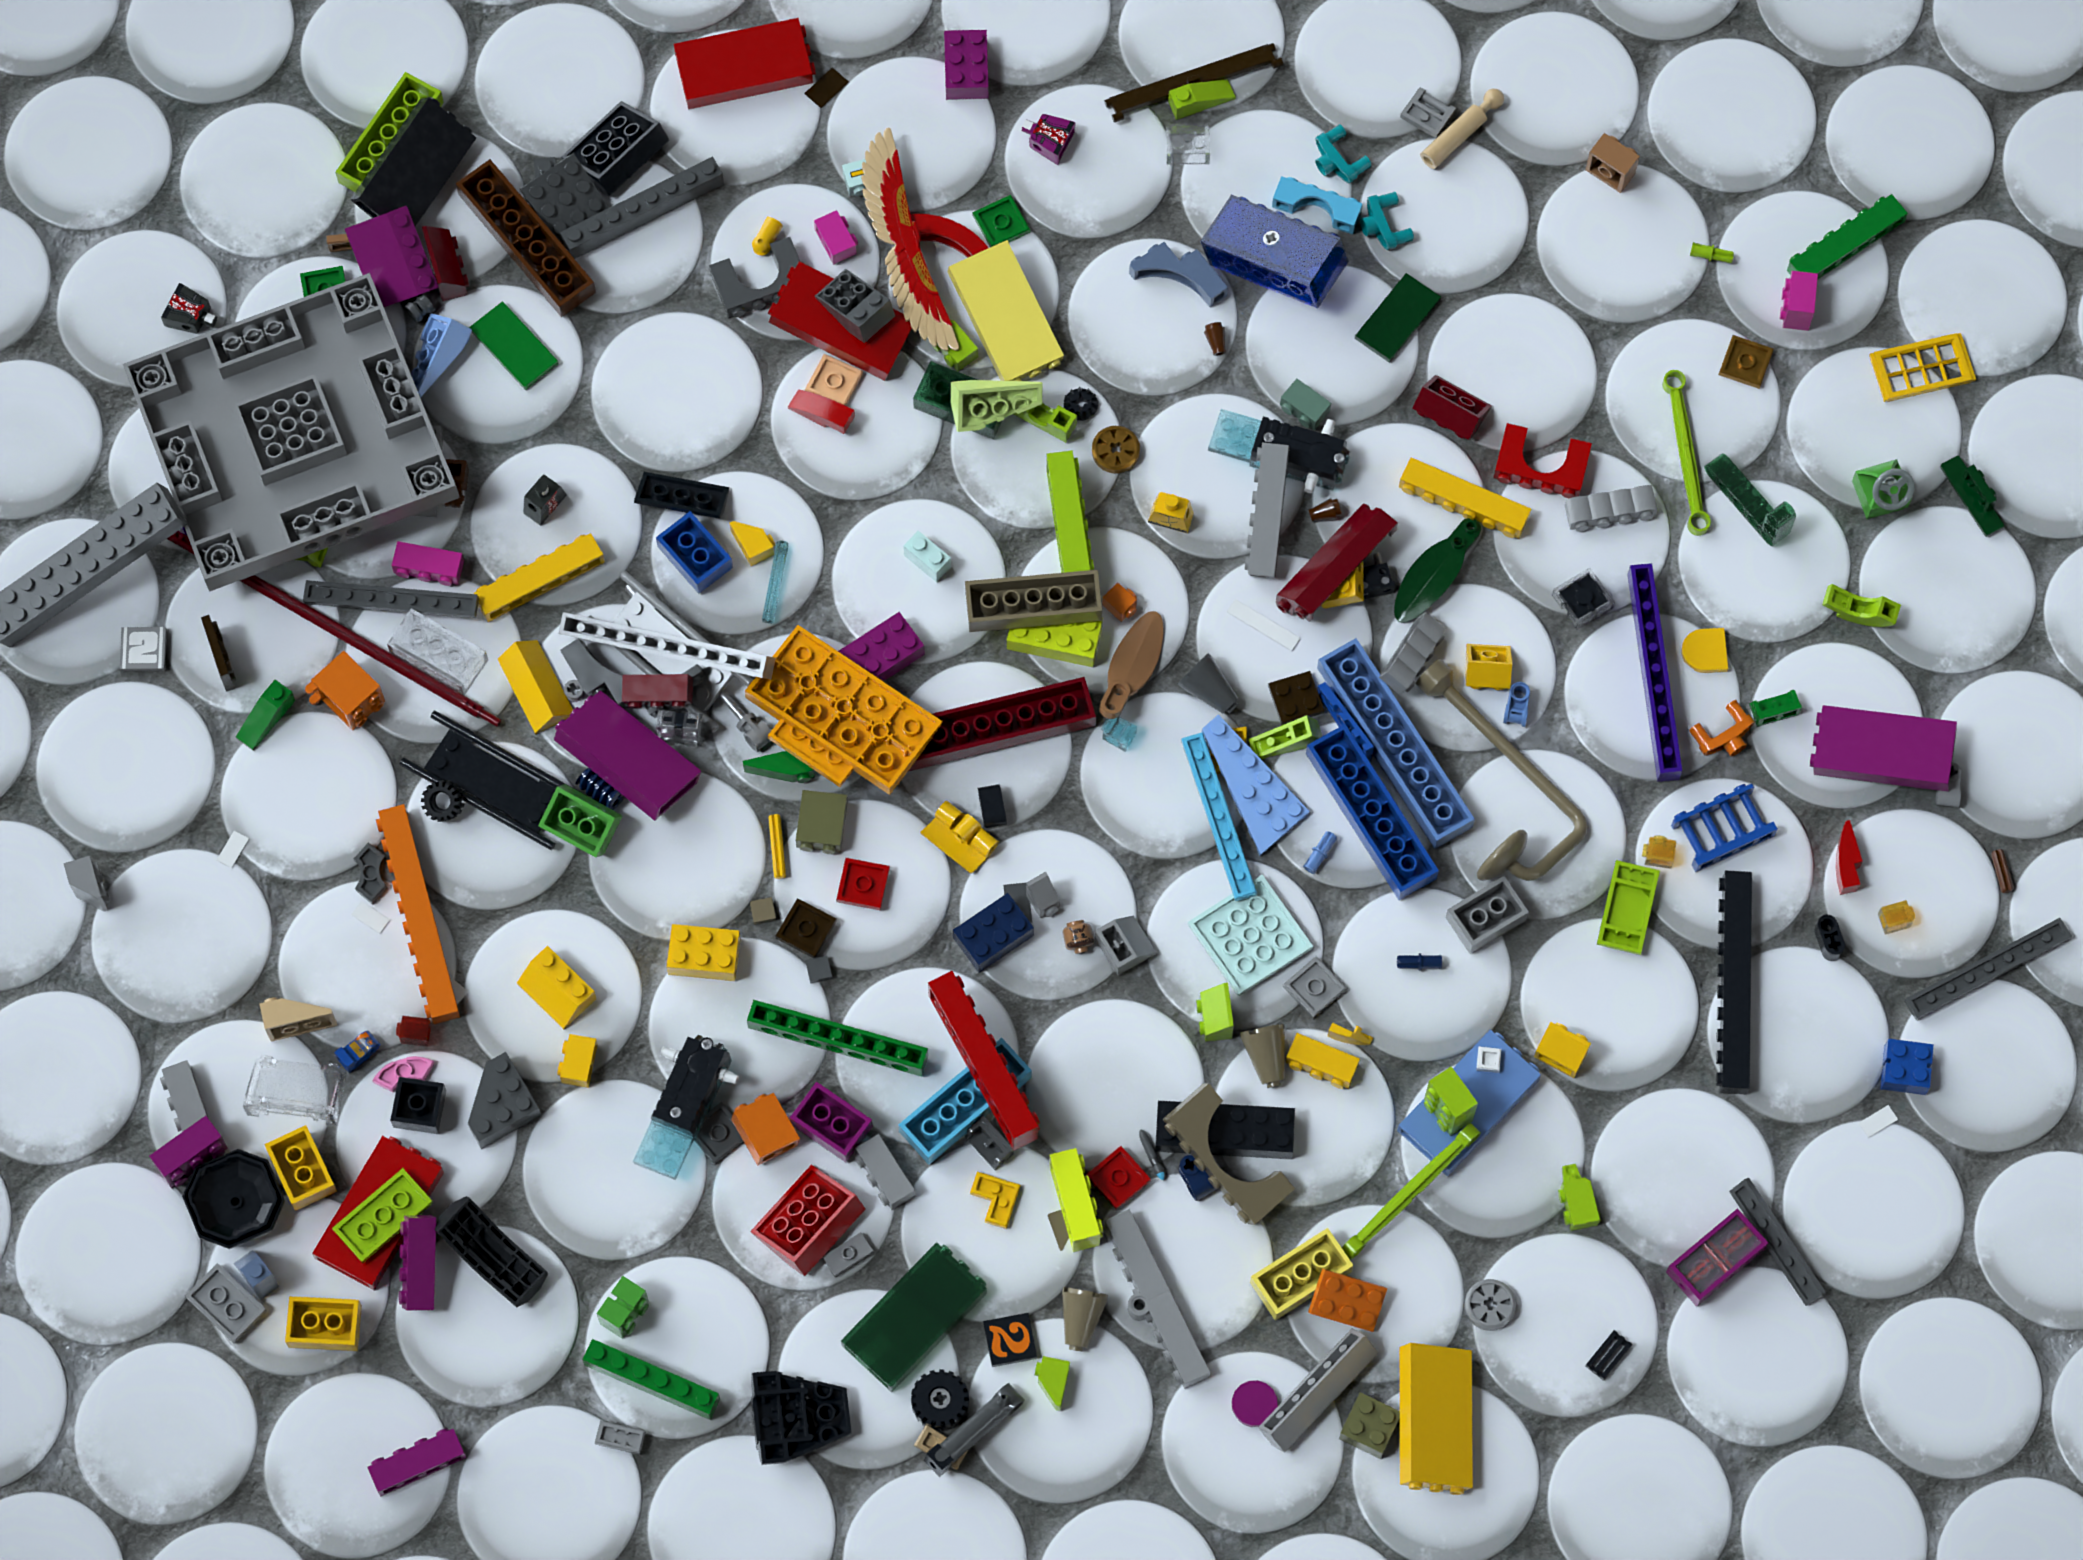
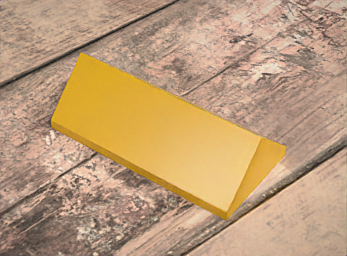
M538 640L514 642L498 658V662L536 735L557 725L562 719L566 720L573 709Z

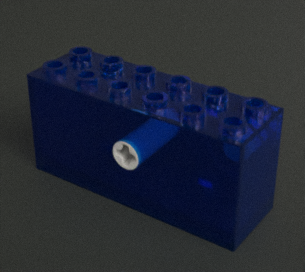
M1232 194L1200 241L1211 266L1315 308H1319L1325 297L1328 296L1329 291L1349 262L1341 238L1333 232L1327 233L1318 226L1307 225L1298 218L1292 219L1280 211H1272L1262 204H1254L1245 197H1237Z

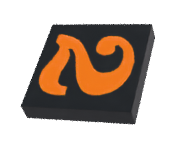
M1029 1313L983 1321L992 1367L1037 1359Z

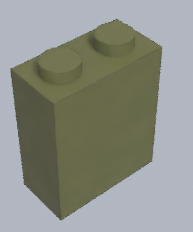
M802 790L795 840L796 848L806 852H811L813 849L822 850L826 854L841 852L848 804L847 795Z

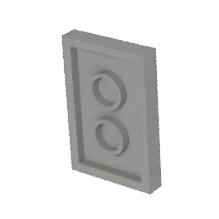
M218 1263L185 1295V1298L233 1344L267 1312Z

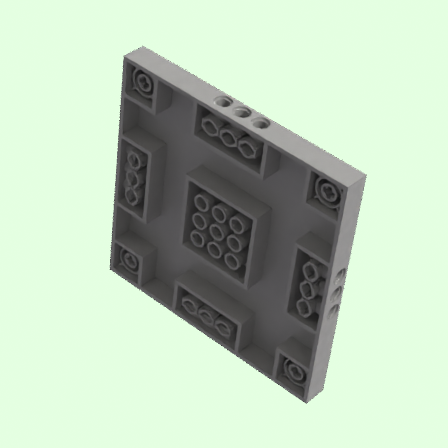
M370 273L123 364L172 496L188 523L184 528L209 592L460 498Z

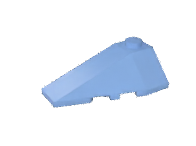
M430 314L420 338L423 341L421 351H417L415 356L418 359L417 367L411 371V376L420 398L464 349V346L469 342L472 329L451 318Z

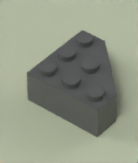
M506 1052L486 1062L468 1120L470 1131L481 1149L541 1116L537 1104Z

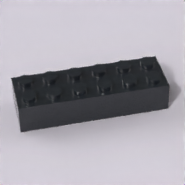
M1158 1100L1155 1152L1186 1153L1179 1145L1181 1141L1176 1135L1172 1136L1166 1130V1123L1163 1121V1118L1181 1102ZM1220 1104L1210 1120L1208 1129V1144L1211 1154L1292 1159L1295 1108Z

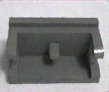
M984 1115L966 1131L965 1138L994 1170L1014 1155L1011 1145Z

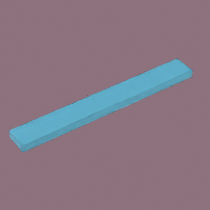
M1203 732L1181 738L1235 902L1256 896L1257 891Z

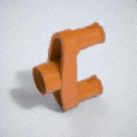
M1737 700L1730 702L1726 706V710L1733 717L1736 724L1715 738H1710L1700 723L1690 728L1689 732L1700 745L1699 749L1704 756L1725 749L1730 757L1740 753L1747 746L1741 737L1750 730L1755 721L1750 714L1747 715Z

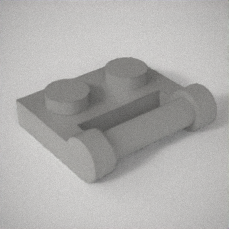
M1420 87L1402 111L1400 118L1436 139L1454 116L1457 108L1444 104L1427 94L1426 90ZM1422 100L1432 107L1443 112L1444 115H1440L1439 113L1435 112L1434 110L1430 109L1429 107L1425 106L1419 101Z

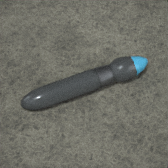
M1140 1130L1139 1137L1153 1166V1171L1159 1179L1164 1180V1168L1160 1164L1151 1140L1144 1130Z

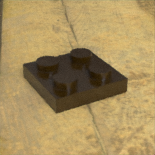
M1310 671L1268 683L1281 725L1306 715L1313 717L1324 713V708Z
M797 898L775 938L812 958H816L835 926L837 919Z

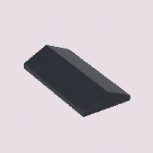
M644 472L634 498V503L685 513L691 511L692 514L720 519L725 511L729 487Z

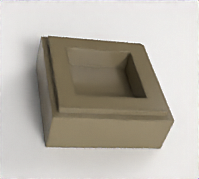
M772 897L750 901L754 925L776 921Z

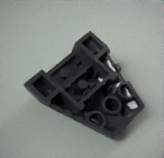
M778 1371L754 1372L751 1374V1406L755 1443L761 1465L789 1462L852 1434L847 1388L820 1381L816 1383L804 1380L803 1377L799 1376L795 1378L783 1375L782 1372Z

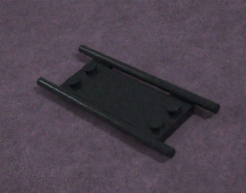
M434 710L430 718L449 728L443 740L424 768L404 757L399 765L430 783L441 780L452 781L451 784L456 783L459 785L457 789H462L463 791L460 793L461 796H465V800L462 801L552 851L556 843L539 834L542 828L538 825L557 786L566 783ZM474 742V743L480 745L481 747H483V748L489 750L490 752L496 754L497 756H499V757L505 759L506 761L512 763L513 765H515V766L521 768L522 770L528 772L529 774H531V775L537 777L538 779H540V781L538 782L537 780L531 778L530 776H528V775L522 773L521 771L515 769L514 767H512V766L506 764L505 762L499 760L498 758H496V757L490 755L489 753H487V752L481 750L480 748L474 746L472 743Z

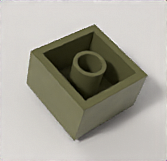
M1360 1392L1344 1424L1339 1439L1381 1459L1400 1420V1411Z

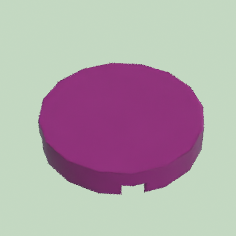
M1258 1380L1247 1381L1241 1384L1235 1390L1231 1401L1232 1411L1238 1421L1249 1427H1259L1278 1407L1277 1396L1274 1390L1267 1383Z

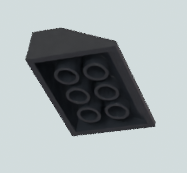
M621 101L561 158L563 160L574 153L597 190L610 196L669 141V138L660 122Z

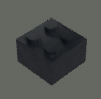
M399 1077L390 1119L393 1128L438 1134L447 1091L444 1083Z

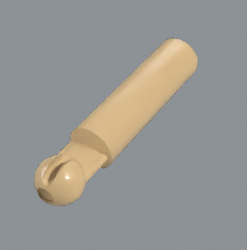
M1494 88L1489 89L1485 93L1484 102L1480 106L1471 105L1420 153L1423 162L1432 169L1438 167L1487 120L1485 113L1489 109L1501 107L1504 102L1502 91Z

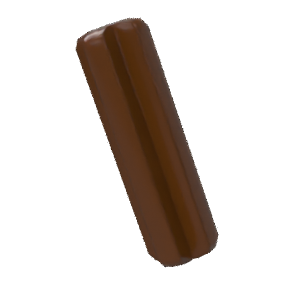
M2002 849L1992 851L1991 856L2001 892H2011L2014 886L2004 851Z

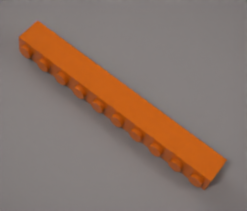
M402 804L378 811L380 818L376 819L379 832L384 833L385 839L381 840L384 853L389 852L390 860H386L389 873L394 872L396 880L392 881L395 894H400L401 901H397L400 915L405 914L406 921L402 922L405 934H410L412 942L408 943L411 956H416L417 963H414L413 966L416 977L421 976L423 984H419L422 998L426 997L428 1005H424L427 1019L432 1018L433 1023L438 1024L460 1018L405 805Z

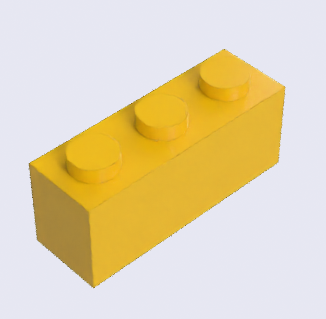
M1296 1033L1285 1063L1289 1064L1288 1066L1295 1071L1303 1070L1310 1073L1309 1075L1317 1080H1322V1078L1328 1080L1336 1088L1343 1089L1345 1087L1349 1089L1360 1058Z

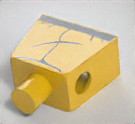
M1159 492L1154 500L1148 523L1188 534L1194 514L1190 500L1174 494Z

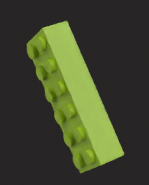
M405 72L336 170L338 183L356 192L418 101L422 98L432 97L441 104V107L444 103L442 92Z
M1073 450L1046 453V472L1061 573L1094 570V563L1090 553L1091 543L1087 532L1088 523L1084 512L1085 502L1081 492L1082 482L1078 472L1079 462L1078 457L1074 458Z

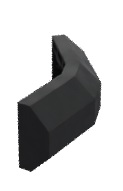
M466 1196L451 1203L439 1216L435 1231L475 1272L516 1308L529 1302L541 1289L548 1276V1272L510 1240L471 1198Z

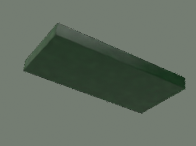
M1405 273L1357 332L1354 339L1390 363L1441 300V296Z

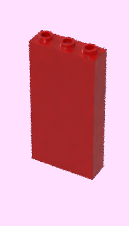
M799 18L675 43L674 52L688 110L812 84V75H816L814 63H809L808 56H811L809 43L805 44L804 38L807 37L804 25H800Z
M800 261L796 268L792 266L786 277L789 279L787 285L782 284L777 294L780 297L778 303L773 302L768 311V314L771 315L768 323L885 381L912 329L910 320L906 322L904 314L893 309L895 317L868 341L863 343L850 334L815 298V295L834 278Z
M383 1135L312 1253L316 1260L374 1291L398 1252L400 1245H402L404 1235H401L399 1232L367 1261L362 1263L332 1228L402 1168L429 1198L444 1174L441 1163L432 1157L426 1159L421 1156L422 1153L413 1147L407 1149L401 1146L402 1142L392 1136L388 1139Z

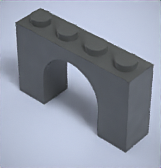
M791 237L770 243L771 254L779 272L776 280L765 288L752 289L743 285L736 276L730 258L709 265L710 275L728 318L740 317L750 310H760L767 304L778 303L780 297L777 294L782 284L787 285L789 279L786 277L792 266L796 268L800 261Z

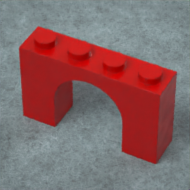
M1507 423L1493 478L1501 483L1508 484L1511 482L1519 484L1520 487L1526 489H1540L1547 494H1561L1568 499L1579 496L1592 443L1571 438L1563 465L1556 471L1541 473L1530 468L1523 457V447L1528 428Z

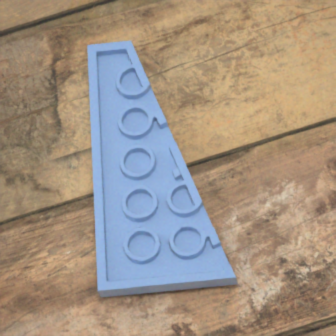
M1218 714L1202 728V732L1212 755H1214L1219 765V770L1226 780L1227 787L1238 811L1246 823L1251 838H1253L1259 856H1261L1309 814L1310 811Z

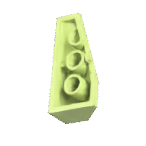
M991 380L951 382V406L957 432L980 430L992 422L1005 420L1004 417L1014 413L1019 414L1041 405L1043 383Z

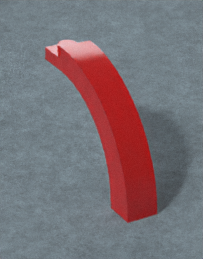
M910 214L912 221L916 223L920 241L947 245L959 251L967 258L988 249V246L974 232L960 223L931 214Z

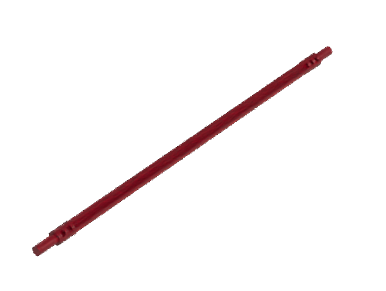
M177 531L167 538L174 544L194 554L188 536L182 532ZM253 575L239 580L472 716L480 717L496 727L500 725L502 719L484 710L482 705L260 577Z

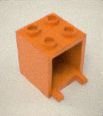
M342 651L323 668L305 687L307 694H313L309 698L310 704L316 705L322 700L352 731L356 727H361L367 721V717L371 713L379 711L385 702L380 685L345 651Z

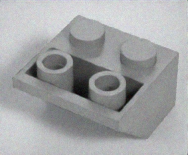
M90 856L63 863L69 885L76 898L104 912L108 911L106 903L110 902V899L104 887V877L98 863H93Z
M1134 915L1114 919L1095 930V940L1117 975L1157 954Z

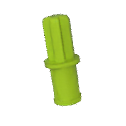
M1693 242L1690 256L1709 259V262L1713 259L1732 263L1734 252L1714 248L1715 245L1713 244L1708 246Z

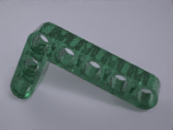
M1724 453L1704 466L1711 480L1768 545L1774 546L1790 534L1796 519V513L1788 502L1784 501L1773 509Z

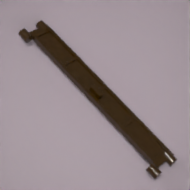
M1274 43L1266 44L1109 97V99L1104 100L1106 108H1113L1115 114L1111 116L1113 122L1116 123L1124 120V113L1168 99L1169 91L1191 83L1224 80L1271 64L1273 69L1284 64L1281 57L1275 59L1272 53L1276 51Z

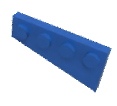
M1326 682L1320 684L1317 688L1319 697L1337 726L1340 727L1346 724L1363 753L1371 762L1374 746L1351 717L1345 705H1342L1334 688L1332 686L1329 687Z

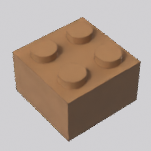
M1604 133L1590 150L1585 170L1621 193L1634 177L1640 156L1634 149L1622 145L1616 137Z

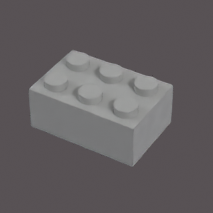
M1502 876L1447 909L1445 918L1471 954L1525 922L1529 911L1505 876Z

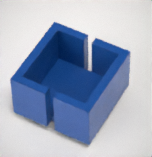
M1888 1039L1884 1045L1882 1064L1884 1067L1882 1069L1880 1089L1926 1095L1931 1083L1932 1068L1930 1067L1932 1065L1934 1044Z

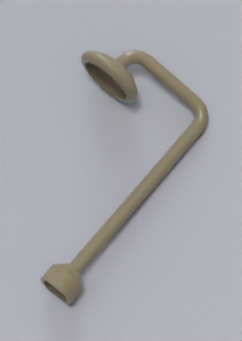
M1438 659L1424 671L1415 684L1428 697L1443 695L1574 824V830L1533 867H1525L1517 861L1526 847L1528 836L1525 830H1518L1500 844L1477 871V878L1481 881L1495 879L1507 870L1519 879L1526 881L1536 880L1546 874L1584 839L1588 827L1586 818L1551 781L1452 686L1453 671L1441 659Z

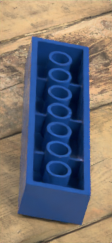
M1346 724L1308 744L1306 748L1307 757L1397 899L1401 900L1436 880L1439 873L1438 868Z

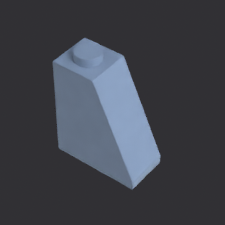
M253 1250L234 1263L260 1300L279 1287L273 1274Z

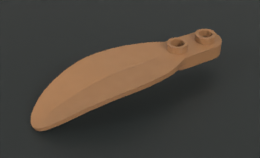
M1150 611L1144 614L1134 623L1118 645L1108 670V688L1099 708L1101 715L1105 718H1118L1129 697L1137 693L1152 676L1159 660L1163 641V622L1159 613Z

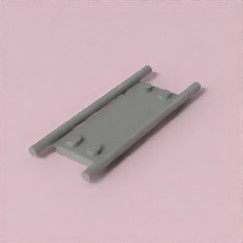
M626 570L620 574L619 577L636 592L613 623L711 644ZM614 646L645 674H658L631 649ZM637 651L662 674H682L696 665L691 662ZM698 664L703 668L706 676L702 678L701 683L693 686L692 704H686L685 709L697 719L699 715L700 721L712 732H715L719 725L704 712L709 710L734 676L747 687L753 679L746 674Z

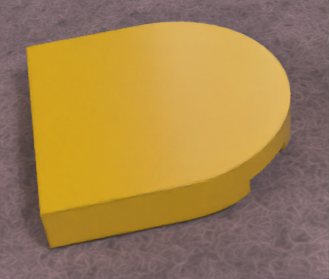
M1724 628L1698 629L1689 633L1684 639L1681 648L1683 661L1696 672H1727L1728 661Z

